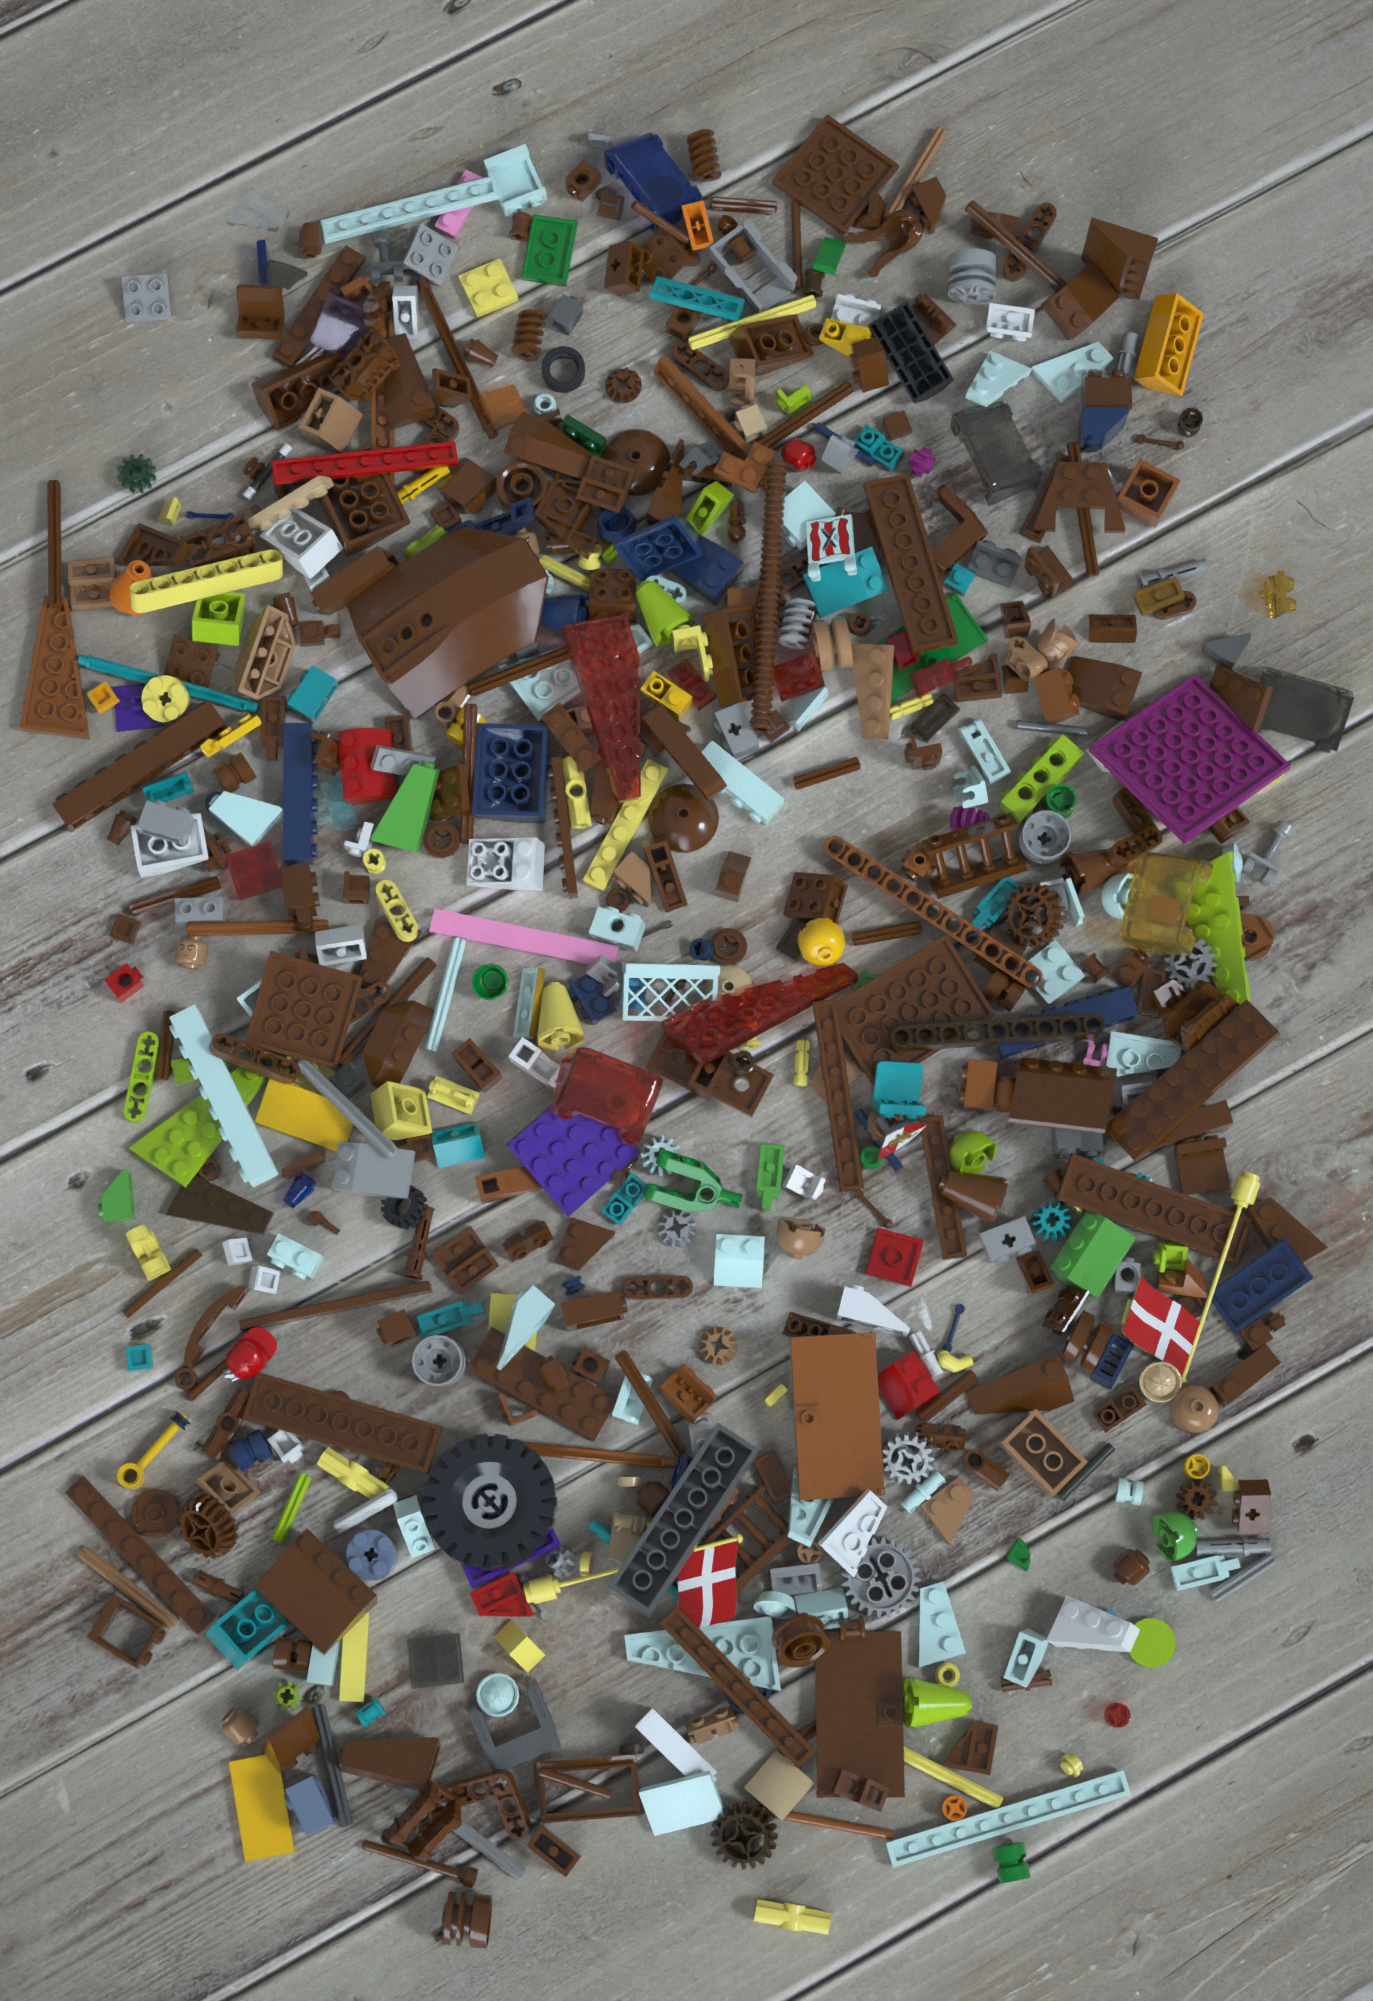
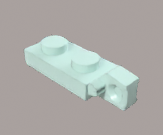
M1217 1555L1170 1567V1571L1177 1592L1224 1580L1230 1577L1228 1571L1241 1567L1238 1558L1225 1561L1224 1555Z

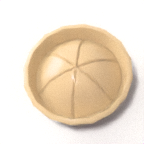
M1162 1361L1153 1362L1142 1371L1139 1384L1145 1397L1151 1401L1161 1403L1175 1398L1176 1394L1181 1390L1182 1378L1178 1369L1172 1364Z

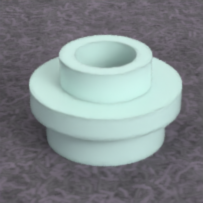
M549 394L538 395L533 402L534 411L539 413V415L554 411L556 409L555 399ZM543 403H547L549 407L543 409L541 408V405Z

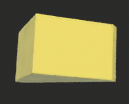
M512 1620L494 1636L499 1644L527 1673L545 1656Z

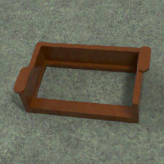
M637 1754L536 1762L533 1766L535 1788L539 1790L541 1823L641 1816L646 1812L639 1795V1788L642 1787H639ZM631 1766L634 1807L547 1814L544 1778L538 1777L541 1767L556 1772Z

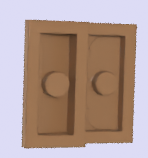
M114 557L68 562V582L70 585L72 611L114 607L109 598L110 585L117 577Z

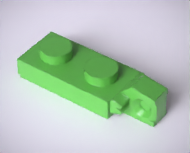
M761 1143L756 1191L757 1197L763 1198L762 1211L771 1212L772 1199L779 1198L785 1145Z

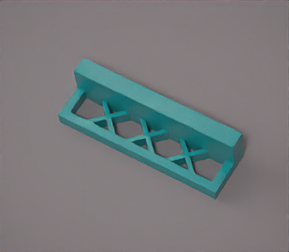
M660 276L656 277L650 292V299L737 322L742 318L745 303L743 298Z

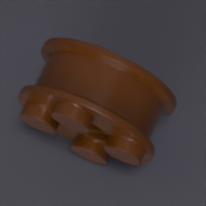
M517 460L507 464L497 477L498 498L501 505L507 511L511 510L510 504L531 497L535 513L548 490L544 471L537 464L526 460ZM520 484H525L528 486V488L525 491H519L516 489L517 486Z
M803 1612L773 1629L771 1641L778 1650V1659L782 1665L791 1668L803 1667L816 1662L826 1654L830 1647V1640L827 1634L823 1632L824 1625L820 1618Z

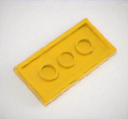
M269 1078L255 1119V1123L334 1151L338 1150L339 1141H350L355 1127L324 1095L293 1084H283Z
M265 1755L229 1762L245 1862L295 1852L288 1806L284 1799L286 1794L282 1771L278 1773Z

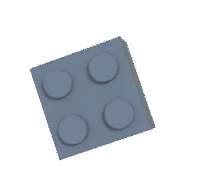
M318 1775L311 1776L285 1789L287 1795L284 1796L288 1808L290 1810L294 1809L298 1818L295 1819V1823L300 1833L305 1832L306 1836L338 1821Z

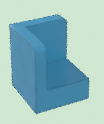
M629 978V989L635 994L644 984L639 978ZM623 982L620 996V1008H622ZM647 988L638 996L644 1005ZM628 992L629 1000L632 997V995ZM635 999L628 1005V1009L641 1011L644 1009Z

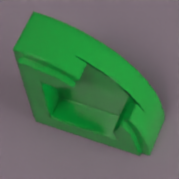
M1018 1537L1005 1559L1025 1571L1030 1566V1553L1026 1543Z

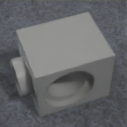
M1123 1258L1113 1274L1112 1293L1134 1295L1140 1278L1141 1263H1135L1133 1258ZM1129 1270L1133 1276L1132 1281H1124L1120 1276L1121 1271Z

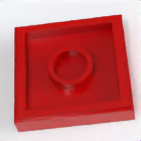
M877 1227L864 1275L911 1287L924 1240Z

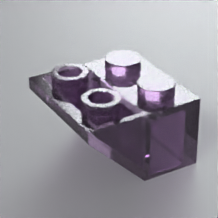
M328 293L322 303L309 343L334 353L340 351L342 356L346 357L359 343V338L364 333L366 328L364 318L368 312L363 310V306Z

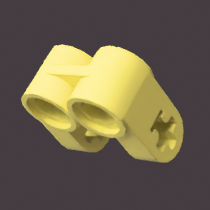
M140 1225L126 1233V1237L149 1281L171 1270L151 1228H148L146 1225Z

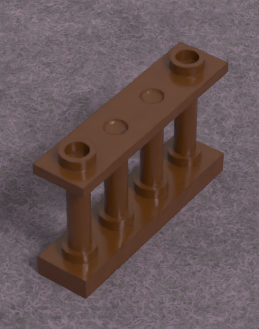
M1011 812L999 814L994 818L941 835H933L921 841L927 855L934 856L938 877L931 879L930 883L938 899L1027 871L1026 862L1020 852L1014 853L1010 830L1018 828V823ZM1001 833L1005 856L992 860L987 837ZM978 840L983 862L970 867L965 844ZM956 847L960 870L947 874L942 852Z
M755 1486L745 1496L748 1500L707 1540L702 1538L698 1546L712 1543L718 1536L722 1540L732 1538V1535L726 1529L737 1519L763 1547L762 1550L765 1553L757 1559L755 1556L752 1558L738 1543L737 1556L743 1561L744 1567L747 1570L741 1576L736 1573L737 1594L793 1540L788 1537L789 1523L761 1496L766 1491L764 1486L760 1489ZM753 1503L781 1530L779 1533L782 1536L776 1542L773 1539L769 1540L744 1513Z

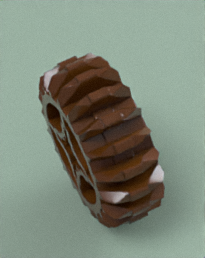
M1026 883L1024 887H1017L1016 892L1009 894L1012 901L1007 900L1005 902L1009 909L1003 911L1004 914H1008V918L1003 922L1010 923L1007 931H1014L1012 938H1020V944L1028 943V946L1034 947L1036 944L1044 946L1045 942L1051 943L1053 937L1060 935L1057 929L1065 927L1060 923V920H1065L1067 917L1061 915V911H1064L1066 907L1059 906L1062 898H1055L1057 891H1049L1048 885L1041 887L1040 883H1034L1033 885ZM1033 895L1041 900L1033 904L1032 902L1029 903L1026 899ZM1035 925L1036 927H1041L1043 930L1040 933L1035 934L1029 931L1028 929L1030 927H1034Z
M201 1493L189 1498L179 1509L180 1513L177 1515L179 1522L177 1525L182 1529L180 1534L184 1535L185 1541L190 1544L191 1549H196L198 1555L203 1554L205 1558L211 1557L215 1559L227 1554L236 1544V1539L239 1537L236 1533L239 1528L234 1525L236 1519L231 1517V1511H227L225 1503L220 1504L218 1498L213 1499L210 1494L205 1496Z

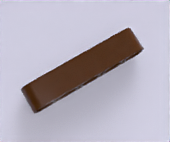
M657 702L640 715L646 727L708 801L727 787L720 774L660 702Z

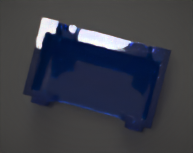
M649 132L604 151L605 168L611 176L615 174L617 180L620 178L639 203L670 224L675 225L683 219L682 205L701 201L702 194L695 185L692 186L662 147V140L657 134L653 135ZM654 223L650 226L654 233L660 228Z

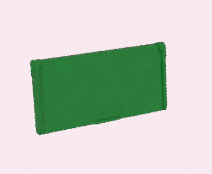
M956 592L949 595L946 600L958 637V644L921 652L918 663L900 671L897 670L893 662L891 703L988 641L987 636ZM903 625L902 627H900L899 629H897L896 631L892 632L891 634H893V633H895V632H897V631H901V633L904 632V631H905L904 625ZM891 634L875 644L886 645L887 639H889L888 637Z

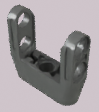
M535 1677L526 1681L528 1687L527 1694L541 1728L497 1747L483 1712L478 1709L476 1703L466 1706L483 1752L493 1771L499 1769L508 1770L561 1747L554 1722Z

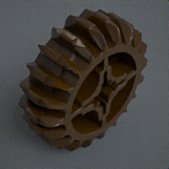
M743 1801L741 1808L737 1802H733L732 1809L729 1806L724 1807L725 1818L718 1815L717 1819L719 1821H713L712 1827L716 1830L711 1831L710 1836L717 1838L712 1842V1846L720 1847L716 1851L717 1856L724 1853L723 1862L726 1863L731 1859L733 1861V1868L736 1867L737 1863H741V1869L745 1870L747 1863H749L750 1867L754 1869L756 1861L763 1865L765 1857L770 1858L772 1856L771 1850L776 1849L777 1844L774 1840L778 1839V1834L772 1831L776 1830L777 1824H769L773 1816L771 1814L766 1817L764 1816L765 1807L757 1811L756 1802L752 1804L751 1808L748 1807L747 1801ZM746 1818L752 1819L758 1825H750ZM735 1819L736 1830L731 1832L730 1835L725 1836L726 1824ZM741 1831H743L745 1835L749 1834L748 1839H745L744 1836H740ZM763 1834L764 1844L753 1852V1840ZM731 1845L740 1846L743 1852L735 1850Z

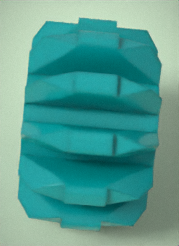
M1051 1201L1046 1202V1209L1043 1205L1039 1204L1037 1209L1040 1213H1032V1217L1037 1220L1031 1222V1226H1039L1035 1231V1235H1039L1041 1232L1045 1233L1042 1239L1044 1241L1051 1235L1052 1241L1056 1242L1057 1234L1064 1238L1066 1236L1064 1230L1070 1231L1071 1226L1065 1222L1071 1221L1072 1216H1064L1068 1208L1065 1207L1060 1211V1202L1058 1201L1054 1208H1052ZM1049 1216H1053V1220L1057 1219L1054 1227H1051L1050 1223H1046Z

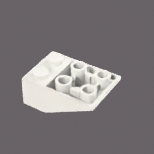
M537 837L469 839L466 885L519 891L543 890L545 844Z

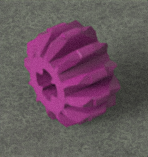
M962 806L954 807L950 815L949 826L952 830H957L988 820L990 816L987 812L970 807L963 809Z

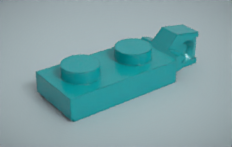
M1010 876L1003 878L976 906L975 911L972 913L976 918L971 924L978 929H981L984 925L987 928L993 925L1004 914L1003 911L1009 908L1005 904L1007 900L1012 901L1009 894L1016 892V888L1020 887V885Z
M459 1301L418 1315L416 1319L422 1338L425 1339L426 1337L441 1335L470 1325V1323L475 1322L474 1316L485 1313L481 1302L469 1305L468 1301Z

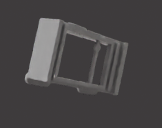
M745 220L741 225L709 247V258L716 263L754 311L759 313L773 308L795 292L797 275L787 263H779L761 241L762 233L751 220ZM743 234L745 236L744 240L766 264L765 268L744 281L723 258L733 251L728 249L727 245ZM770 269L776 278L753 294L748 288L749 284Z

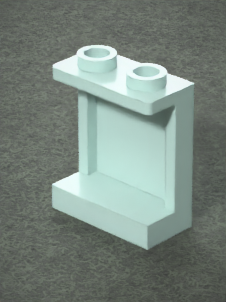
M526 144L483 160L487 176L495 175L501 197L498 201L505 217L512 215L513 212H522L523 209L531 206L537 207L547 200L546 189L538 178L530 160Z

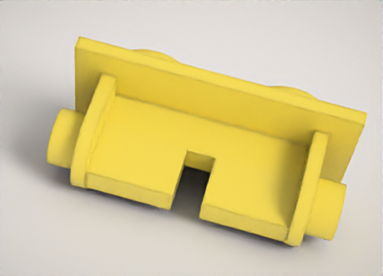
M436 1076L434 1081L432 1080L430 1083V1091L427 1098L471 1115L480 1093Z

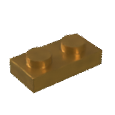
M1176 576L1134 592L1132 595L1141 616L1185 599V594Z

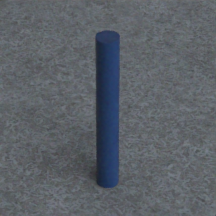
M819 422L814 427L816 432L828 440L832 435L839 437L838 434ZM854 445L859 450L855 457L872 467L876 459Z
M862 1109L857 1110L854 1113L855 1117L876 1146L880 1148L881 1142L873 1139L872 1134L867 1131L868 1123L866 1121L868 1117ZM893 1152L885 1156L895 1172L903 1167Z

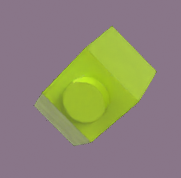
M713 482L703 489L685 520L689 521L697 533L703 536L723 514L734 494L719 482Z

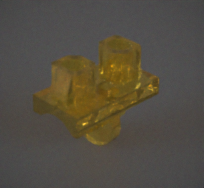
M1277 571L1275 575L1268 577L1267 582H1264V589L1258 591V598L1265 599V605L1269 606L1270 618H1278L1282 614L1292 613L1296 610V600L1286 596V592H1291L1294 588V578L1285 576L1284 571Z

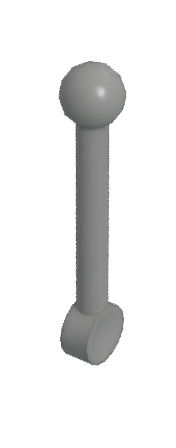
M526 1574L519 1576V1581L522 1584L529 1583V1578ZM541 1603L536 1604L541 1612V1618L547 1620L550 1617V1612L545 1610Z

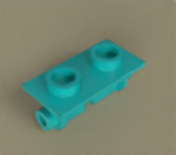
M187 771L142 787L146 800L150 802L159 800L165 803L195 792Z

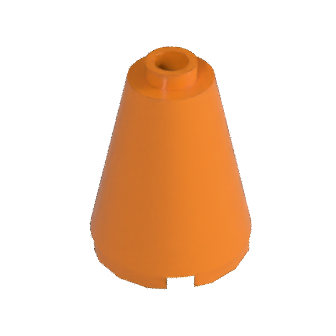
M140 560L132 561L112 581L109 598L112 605L119 612L129 613L131 616L145 614L137 613L131 609L130 586L137 581L152 578L148 564Z

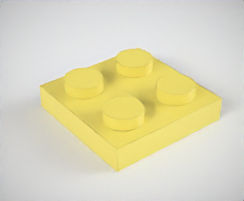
M500 258L458 275L477 318L519 301Z

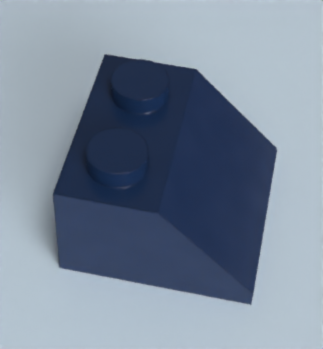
M1082 407L1078 421V443L1080 450L1088 453L1102 450L1124 429L1129 407Z

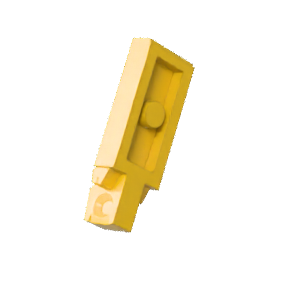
M250 713L244 715L238 720L239 724L231 728L228 726L218 733L220 737L217 739L207 738L199 745L201 750L209 758L261 725L259 717L255 713L253 715H250Z

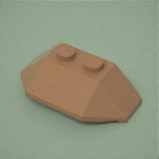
M265 605L249 627L234 669L237 692L259 700L282 688L296 647L287 613L270 605Z

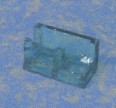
M336 779V783L331 785L327 782L320 784L337 834L360 826L353 805L344 800L342 780Z

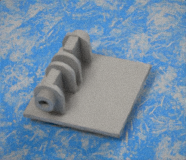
M167 273L121 276L126 322L172 319L169 297L170 281L168 280Z

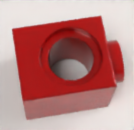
M127 963L104 979L121 1003L144 987L140 981L144 978L136 966L131 969ZM124 977H131L132 981L128 986H121V980Z

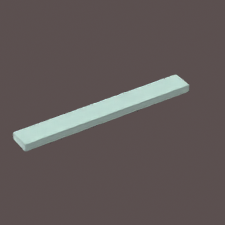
M493 175L320 220L324 242L328 244L498 200L501 197L496 177Z

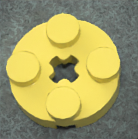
M166 675L152 678L144 687L141 698L144 712L159 722H172L184 715L190 701L189 693L181 680ZM167 692L171 702H167L164 706L160 696Z

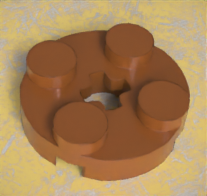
M1250 913L1242 914L1243 935H1241L1246 955L1244 962L1256 961L1263 958L1270 951L1274 939L1273 928L1264 917L1251 915ZM1245 932L1255 934L1254 943L1244 940Z

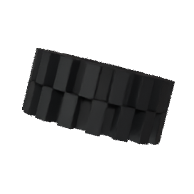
M410 1185L408 1198L411 1200V1204L405 1214L400 1215L398 1213V1207L403 1200L402 1198L387 1197L386 1200L382 1199L381 1204L385 1205V1207H381V1212L385 1213L383 1217L387 1222L400 1229L408 1230L409 1226L415 1228L417 1227L415 1222L420 1224L422 1222L420 1219L421 1215L425 1217L427 1214L423 1212V1209H428V1205L424 1203L427 1202V1198L423 1196L424 1193Z

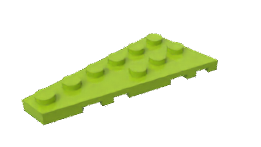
M1227 852L1170 884L1177 900L1181 902L1180 907L1183 910L1193 936L1197 938V943L1201 939L1205 940L1204 947L1211 945L1213 948L1210 954L1217 955L1216 958L1212 959V963L1218 965L1211 968V971L1215 973L1212 978L1217 989L1241 1005L1246 999L1250 1002L1251 995L1248 972L1245 971L1244 957L1246 955L1245 948L1242 947L1241 935H1243L1239 899L1236 897L1234 882H1236V875L1233 873L1232 860H1234L1233 852Z
M238 1067L230 1073L246 1107L268 1079L266 1076L243 1067ZM200 1095L128 1149L186 1188L223 1139L218 1129L222 1125L219 1119H213L208 1109L212 1106L209 1098L204 1100L203 1096Z

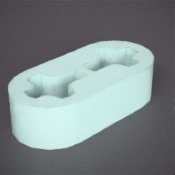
M650 576L646 579L649 582L655 581L666 592L674 594L676 591H680L681 598L677 597L675 601L680 605L685 603L686 589L682 585L659 576Z

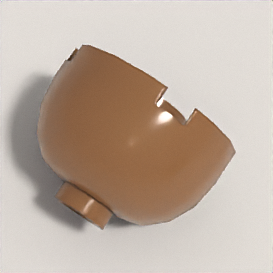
M785 1217L783 1220H778L776 1237L778 1244L783 1250L788 1252L789 1257L802 1259V1256H809L817 1252L821 1247L826 1232L825 1228L818 1224H815V1228L808 1225L809 1221Z
M1188 1385L1181 1388L1180 1392L1171 1400L1170 1415L1174 1424L1185 1432L1201 1433L1210 1429L1215 1424L1219 1415V1403L1215 1394L1208 1388L1201 1385Z

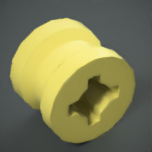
M596 545L588 560L580 556L578 558V566L586 570L598 569L601 565L599 558L602 553L601 546Z

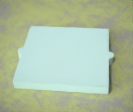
M1068 878L1064 881V888L1068 900V908L1076 927L1083 923L1084 913L1072 880Z

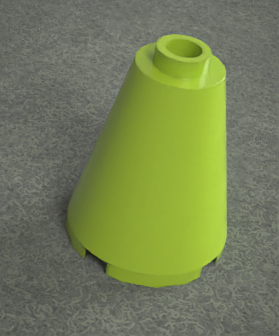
M645 580L637 586L638 590L635 594L655 646L658 647L659 644L664 646L673 641L672 631L676 630L677 627L682 625H690L692 627L695 623L694 618L655 581L649 582V580Z
M916 1678L904 1680L902 1686L903 1701H905L903 1723L907 1728H916L966 1716L967 1712L971 1710V1697L964 1690Z

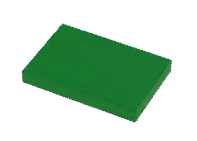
M533 214L522 270V280L567 287L578 221Z

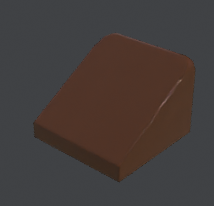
M1002 666L1005 693L1028 692L1029 680L1021 679L1010 666Z

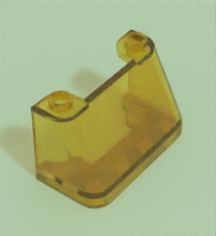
M1155 852L1141 853L1137 860L1121 924L1120 933L1122 939L1147 954L1191 955L1195 937L1192 930L1185 926L1195 883H1207L1211 877L1213 865L1205 860Z

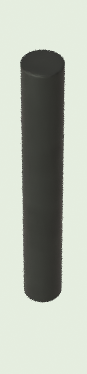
M1107 1443L1057 1495L1064 1501L1115 1448L1110 1443Z

